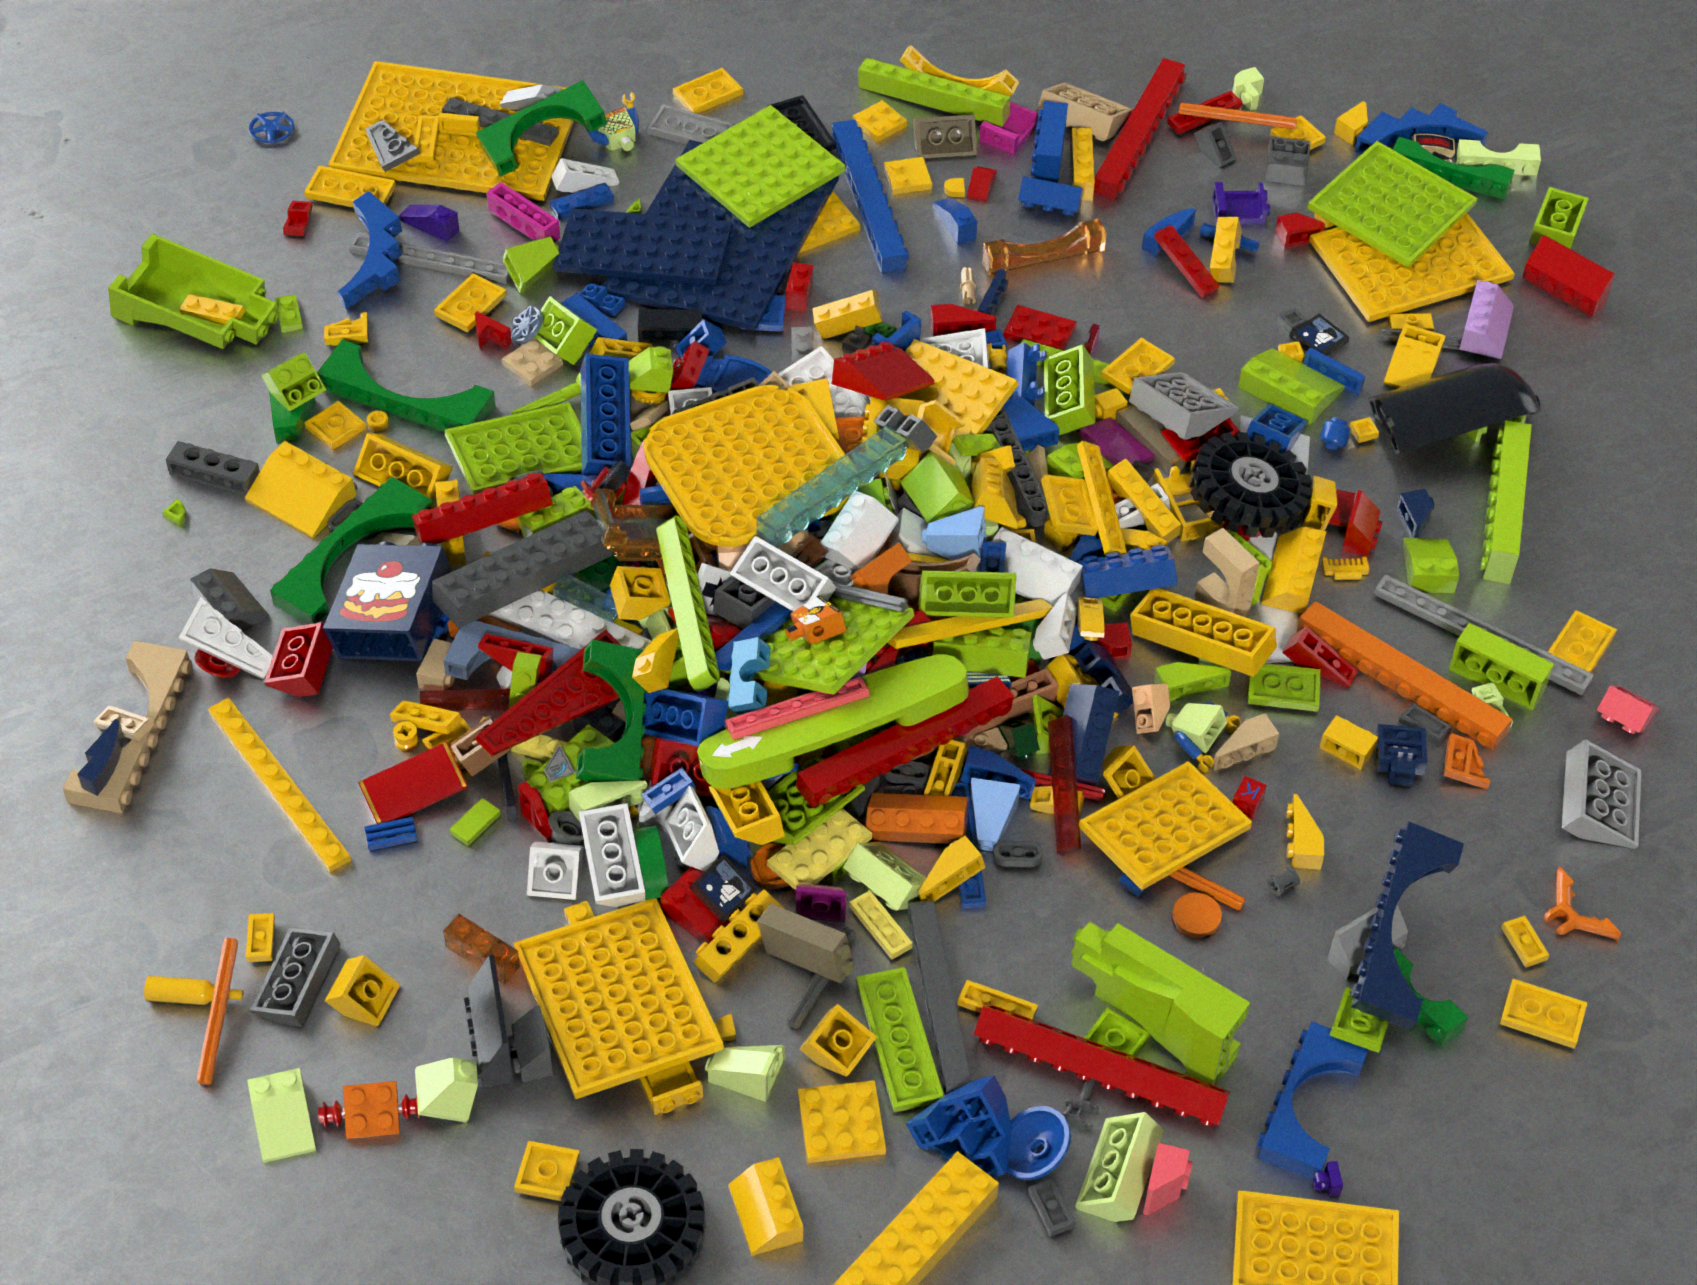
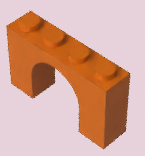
M899 542L851 574L850 577L853 580L854 587L888 595V583L891 577L911 563L912 560ZM926 615L931 621L950 618L949 616ZM903 647L899 650L902 653L910 649V647Z

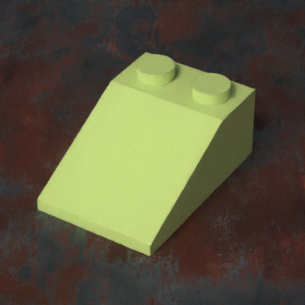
M300 1068L248 1079L263 1163L316 1151L305 1086Z

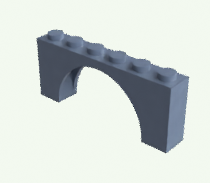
M475 620L459 628L444 659V668L446 675L468 680L478 666L492 658L478 648V643L486 633L552 647L553 672L581 649Z

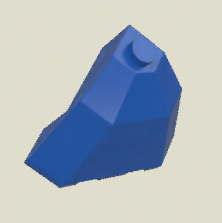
M995 1075L974 1080L946 1094L906 1123L917 1146L926 1151L930 1148L942 1154L941 1158L949 1161L958 1151L991 1177L1000 1176L1007 1172L1012 1127L1006 1096Z

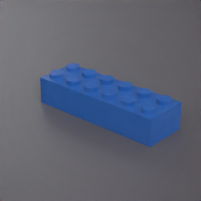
M586 353L580 368L582 475H599L604 467L610 469L619 461L624 462L631 468L629 358Z

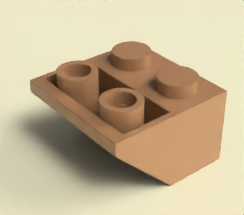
M491 715L451 742V748L471 776H474L512 749L509 748L491 756L475 740L480 732L494 722Z

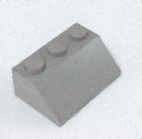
M1397 904L1392 921L1393 949L1397 948L1401 951L1406 945L1408 930ZM1377 907L1334 933L1327 959L1346 980L1353 976H1360L1357 974V969L1360 962L1365 958L1366 953L1363 952L1366 940L1371 936L1372 930L1369 929L1373 916L1377 914Z

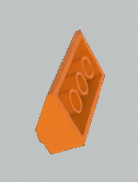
M872 793L867 807L866 828L872 832L871 840L951 844L953 841L966 836L969 797Z

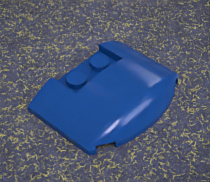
M724 355L725 359L713 360V356H708L701 369L697 383L691 389L711 387L712 394L752 377L761 384L772 371L757 362L742 357Z

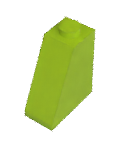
M551 236L506 248L502 261L520 294L524 293L553 267L555 258L559 255V247L556 243L554 244Z

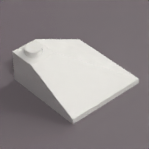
M985 328L922 338L923 343L990 369Z

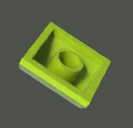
M1037 694L1032 696L1030 719L1034 725L1040 750L1035 751V754L1053 753L1064 711Z

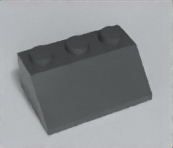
M210 568L190 579L194 597L198 601L200 598H203L207 604L219 611L229 622L241 629L242 632L269 618V614L234 572Z

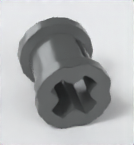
M1288 866L1278 875L1269 876L1267 884L1275 896H1281L1288 888L1298 886L1300 878L1295 869Z

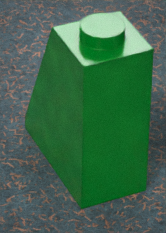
M269 391L276 443L299 440L305 427L304 422L309 419L316 404L315 397L288 411Z

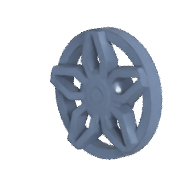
M528 306L518 317H514L511 338L519 344L527 343L534 338L542 326L543 313L536 307Z

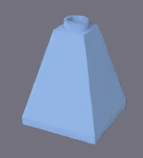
M980 506L928 523L927 529H923L922 543H926L927 550L952 561L974 553L982 560L983 542H986L985 509ZM981 560L976 568L977 571L981 569Z
M978 778L971 779L970 799L977 844L981 850L993 851L995 846L1001 841L1018 807L1019 784Z

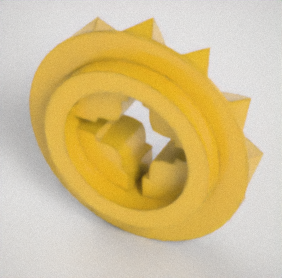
M632 390L631 396L635 397L636 401L652 405V403L660 404L661 401H665L666 393Z

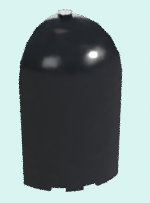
M1495 363L1473 365L1368 398L1374 418L1378 419L1381 424L1386 423L1389 427L1386 429V432L1396 455L1527 414L1533 415L1541 411L1540 400L1537 395H1534L1529 384L1513 369Z

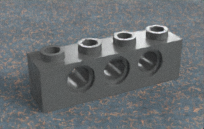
M177 441L165 459L170 475L245 496L260 472L258 463L251 460L241 459L230 454H223L212 449H205Z

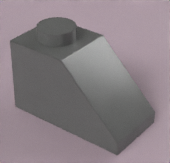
M1222 122L1209 125L1194 133L1201 152L1219 167L1237 159Z

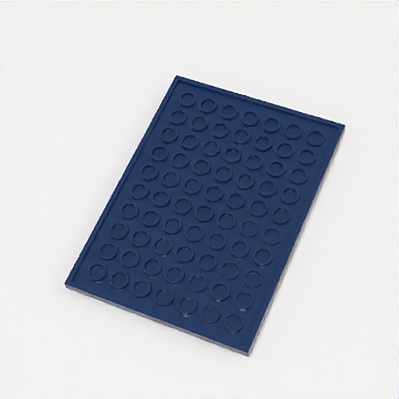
M689 140L680 156L703 143ZM675 164L646 214L732 221L733 229L717 285L608 276L602 286L606 287L608 294L622 297L626 301L664 310H702L703 319L756 331L835 188L839 175L749 228Z

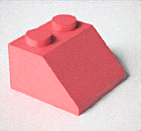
M1610 685L1597 711L1602 713L1601 717L1611 723H1614L1616 720L1623 724L1622 729L1635 734V732L1642 733L1660 707L1619 685Z
M1158 1143L1143 1215L1148 1216L1178 1200L1181 1189L1187 1190L1193 1163L1188 1161L1190 1150Z

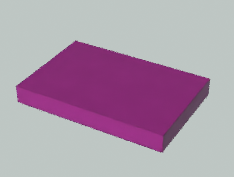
M1111 417L1080 429L1079 435L1088 443L1098 445L1101 454L1113 465H1117L1126 458L1136 468L1153 461L1155 457L1149 449Z

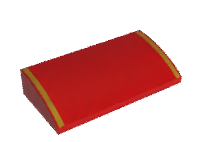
M447 741L358 782L377 824L399 820L468 788Z

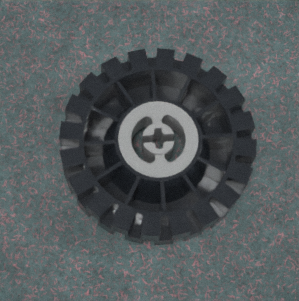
M1231 432L1223 433L1220 438L1214 436L1208 440L1207 444H1203L1191 469L1189 487L1192 488L1191 495L1194 501H1200L1198 507L1204 514L1214 511L1211 520L1219 525L1223 521L1228 520L1227 529L1237 533L1239 527L1243 526L1245 536L1256 537L1259 530L1262 538L1273 537L1275 532L1280 536L1287 533L1289 528L1293 530L1302 519L1312 497V480L1310 475L1305 474L1307 468L1302 462L1294 463L1297 456L1290 450L1282 454L1279 453L1282 445L1274 440L1269 446H1266V437L1257 434L1250 441L1249 435L1246 432H1237L1235 438Z
M630 1149V1157L623 1158L621 1150L608 1153V1162L603 1163L600 1157L588 1163L589 1172L585 1173L580 1169L573 1176V1187L566 1186L561 1197L562 1206H559L558 1229L567 1263H572L573 1272L581 1280L587 1277L589 1285H667V1280L670 1278L675 1283L686 1275V1266L693 1267L699 1257L698 1249L703 1248L705 1239L704 1201L701 1191H697V1182L690 1173L684 1175L682 1165L674 1159L669 1164H666L665 1155L652 1151L650 1158H644L643 1149ZM641 1209L646 1211L651 1217L646 1227L644 1225V1213L641 1212ZM617 1214H619L620 1228L623 1231L617 1229L613 1224Z

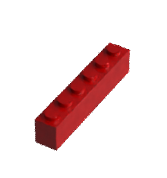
M532 473L523 479L508 481L502 486L487 488L481 493L466 495L460 500L445 502L439 507L430 510H421L418 514L412 515V519L421 544H439L552 506L553 504L546 479L541 473Z

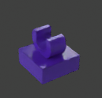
M1327 1162L1324 1171L1315 1173L1316 1179H1313L1315 1191L1327 1189L1329 1198H1338L1343 1188L1338 1162Z

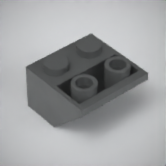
M1270 137L1265 181L1305 186L1309 165L1310 141Z

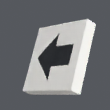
M702 563L697 575L705 611L707 614L721 617L713 612L715 590L732 578L730 575L731 571Z

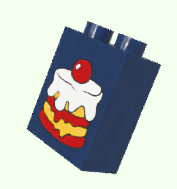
M380 542L377 545H357L323 627L338 658L423 661L443 612L433 602L432 581L453 572L442 546L433 543L406 546L395 545L391 542Z

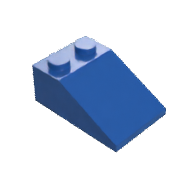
M1269 403L1251 420L1246 433H1248L1250 441L1257 434L1266 437V446H1269L1273 440L1281 444L1282 448L1279 453L1282 454L1287 450L1291 451L1309 420Z

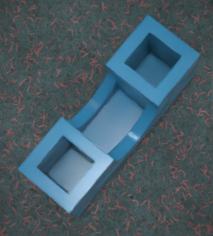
M759 637L736 641L733 645L728 708L738 715L766 707L767 690L756 681H752L757 672L769 669L771 647Z

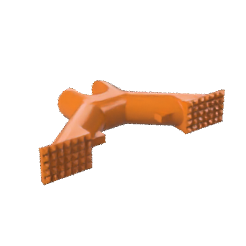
M1559 866L1555 874L1557 877L1556 906L1544 914V920L1549 922L1555 918H1560L1565 921L1556 929L1555 933L1558 935H1565L1574 929L1613 938L1618 942L1622 932L1615 927L1609 918L1599 920L1596 916L1592 918L1582 916L1571 907V898L1576 895L1571 890L1574 880Z

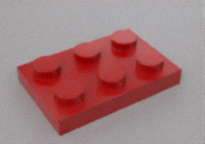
M1017 305L1003 332V336L1005 339L1018 343L1025 339L1065 351L1076 329L1077 321Z

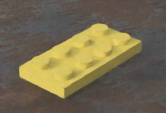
M842 808L795 846L787 844L767 860V866L795 890L801 884L816 885L849 858L857 843L869 842L872 839V832Z

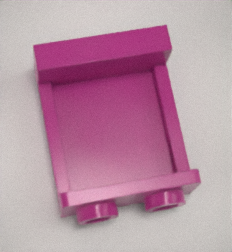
M1010 101V116L1003 127L984 121L980 125L979 141L1014 155L1037 128L1038 113Z

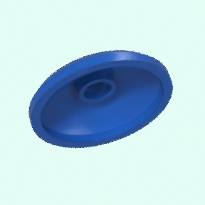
M1048 1106L1031 1107L1020 1112L1010 1120L1012 1128L1007 1172L1011 1176L1020 1180L1039 1179L1054 1171L1062 1163L1070 1148L1071 1128L1067 1119L1058 1110Z

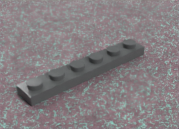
M452 97L442 108V113L479 116V124L484 128L511 115ZM536 123L528 128L520 138L551 146L559 135V130L553 126Z

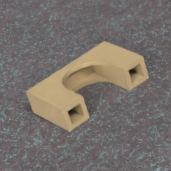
M1221 528L1205 538L1203 553L1221 570L1228 585L1214 572L1197 582L1194 597L1199 602L1248 618L1260 562L1224 528Z

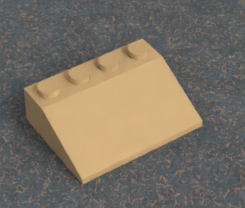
M1064 82L1042 91L1036 112L1039 113V109H1043L1044 101L1068 103L1066 127L1092 128V135H1095V139L1106 141L1116 135L1134 109Z

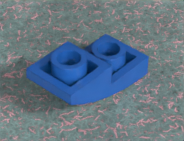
M589 283L579 293L580 296L599 311L615 317L626 305L624 298L608 294L606 287Z

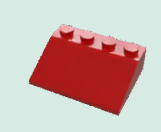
M881 342L880 345L868 346L867 349L856 350L854 353L843 354L842 357L834 359L832 385L884 401L931 386L935 382L901 348L894 347L893 343Z

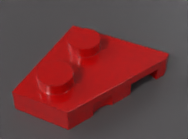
M525 781L518 785L521 814L547 843L553 842L551 838L552 829L542 803V796L537 788H532Z

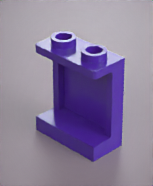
M1214 182L1212 200L1216 224L1218 217H1239L1240 225L1265 224L1266 216L1270 215V204L1266 203L1268 192L1264 190L1263 183H1258L1256 191H1224L1223 182Z

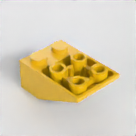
M1404 324L1383 384L1401 388L1431 379L1441 356L1446 336Z

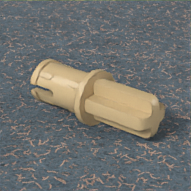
M964 267L961 272L962 282L960 283V289L962 290L963 304L970 306L972 305L971 299L973 304L976 302V283L974 282L972 268Z

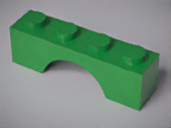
M1395 948L1396 960L1405 980L1415 995L1423 999L1417 1022L1426 1030L1431 1039L1436 1040L1443 1046L1464 1030L1468 1016L1451 1000L1432 1001L1417 993L1410 980L1414 964Z

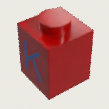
M1244 776L1233 796L1232 803L1248 818L1253 820L1264 800L1267 785Z

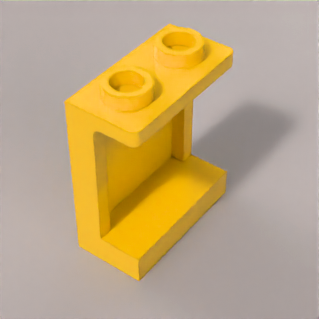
M937 400L921 404L917 417L922 419L937 435V438L924 453L919 452V459L922 460L932 451L954 466L955 460L948 453L955 430L964 427L965 422Z
M689 1062L638 1078L654 1115L668 1113L678 1106L693 1104L700 1098H703V1085L701 1081L697 1080Z

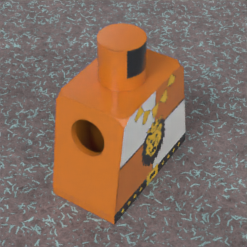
M820 595L793 611L791 614L793 625L785 629L786 636L791 642L802 637L809 644L818 643L847 631L841 610Z

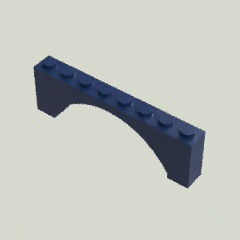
M1409 821L1402 828H1398L1394 835L1393 841L1396 842V845L1388 857L1389 871H1386L1382 879L1383 893H1380L1377 898L1375 907L1378 908V911L1373 916L1369 926L1372 933L1364 944L1363 952L1366 954L1357 969V974L1360 975L1358 983H1355L1351 991V997L1353 998L1352 1008L1407 1030L1417 1023L1423 999L1417 997L1410 988L1396 960L1392 942L1394 911L1403 892L1409 885L1431 874L1442 871L1450 873L1459 865L1464 846L1462 842Z

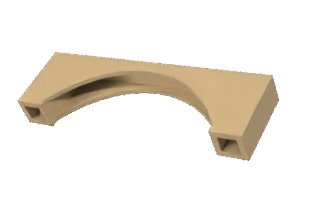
M133 641L125 659L129 672L136 674L149 692V707L146 717L150 718L155 725L139 741L132 739L122 748L116 769L98 796L81 787L77 775L80 770H71L63 787L67 803L123 813L126 805H129L131 802L134 787L138 786L143 768L149 763L152 748L157 746L158 735L161 729H164L166 726L167 716L174 709L175 699L178 692H181L183 689L184 679L191 672L192 661L189 659L187 650Z

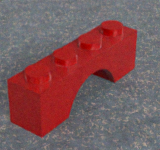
M920 609L914 612V617L904 627L932 621ZM929 642L908 647L917 649L926 646ZM886 643L867 662L865 675L895 666L896 655L899 649H895L889 643Z

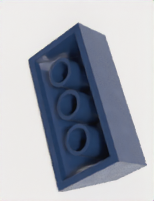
M1070 684L1048 775L1096 786L1120 691L1098 685Z

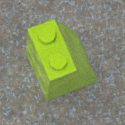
M932 451L900 481L927 523L967 511L975 504L963 473Z

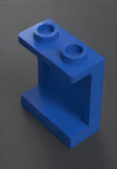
M905 310L902 313L901 328L888 339L877 333L872 337V346L880 345L881 342L893 343L894 347L901 348L905 352L914 339L920 341L921 319Z

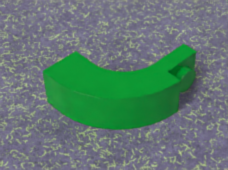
M657 825L633 829L645 889V900L659 898L669 887Z

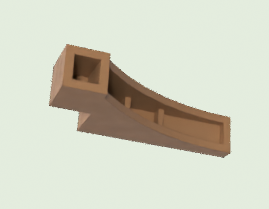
M974 553L964 558L947 562H911L891 577L888 583V591L894 588L903 598L907 599L910 605L919 602L922 571L977 572L976 568L981 559Z

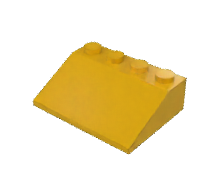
M284 441L268 457L246 494L245 500L314 539L327 526L328 519L346 502L353 500L357 494L353 478Z

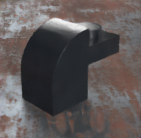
M605 705L573 719L574 731L577 733L589 724L611 741L624 729V723L607 712Z

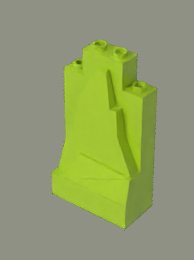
M153 233L141 246L142 262L127 279L126 276L119 274L108 287L112 317L134 325L137 320L166 325L221 349H224L228 342L231 343L234 336L257 345L261 338H265L269 327L275 324L279 317L277 302L265 298V279ZM191 294L242 305L246 312L240 320L231 317L225 325L189 315H181L179 308L187 296Z
M1090 921L1084 929L1079 928L1073 937L1075 945L1071 951V955H1073L1071 966L1094 980V984H1096L1095 995L1140 1023L1157 1042L1183 1063L1186 1068L1185 1075L1216 1086L1238 1057L1241 1043L1233 1039V1036L1247 1018L1251 1003L1119 923L1116 924L1112 931L1109 929L1105 931Z

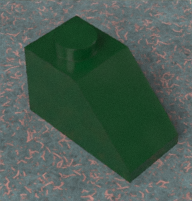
M1015 718L995 726L998 727L1007 743V750L1010 755L1019 757V759H1025L1033 756V752L1040 750L1032 722Z

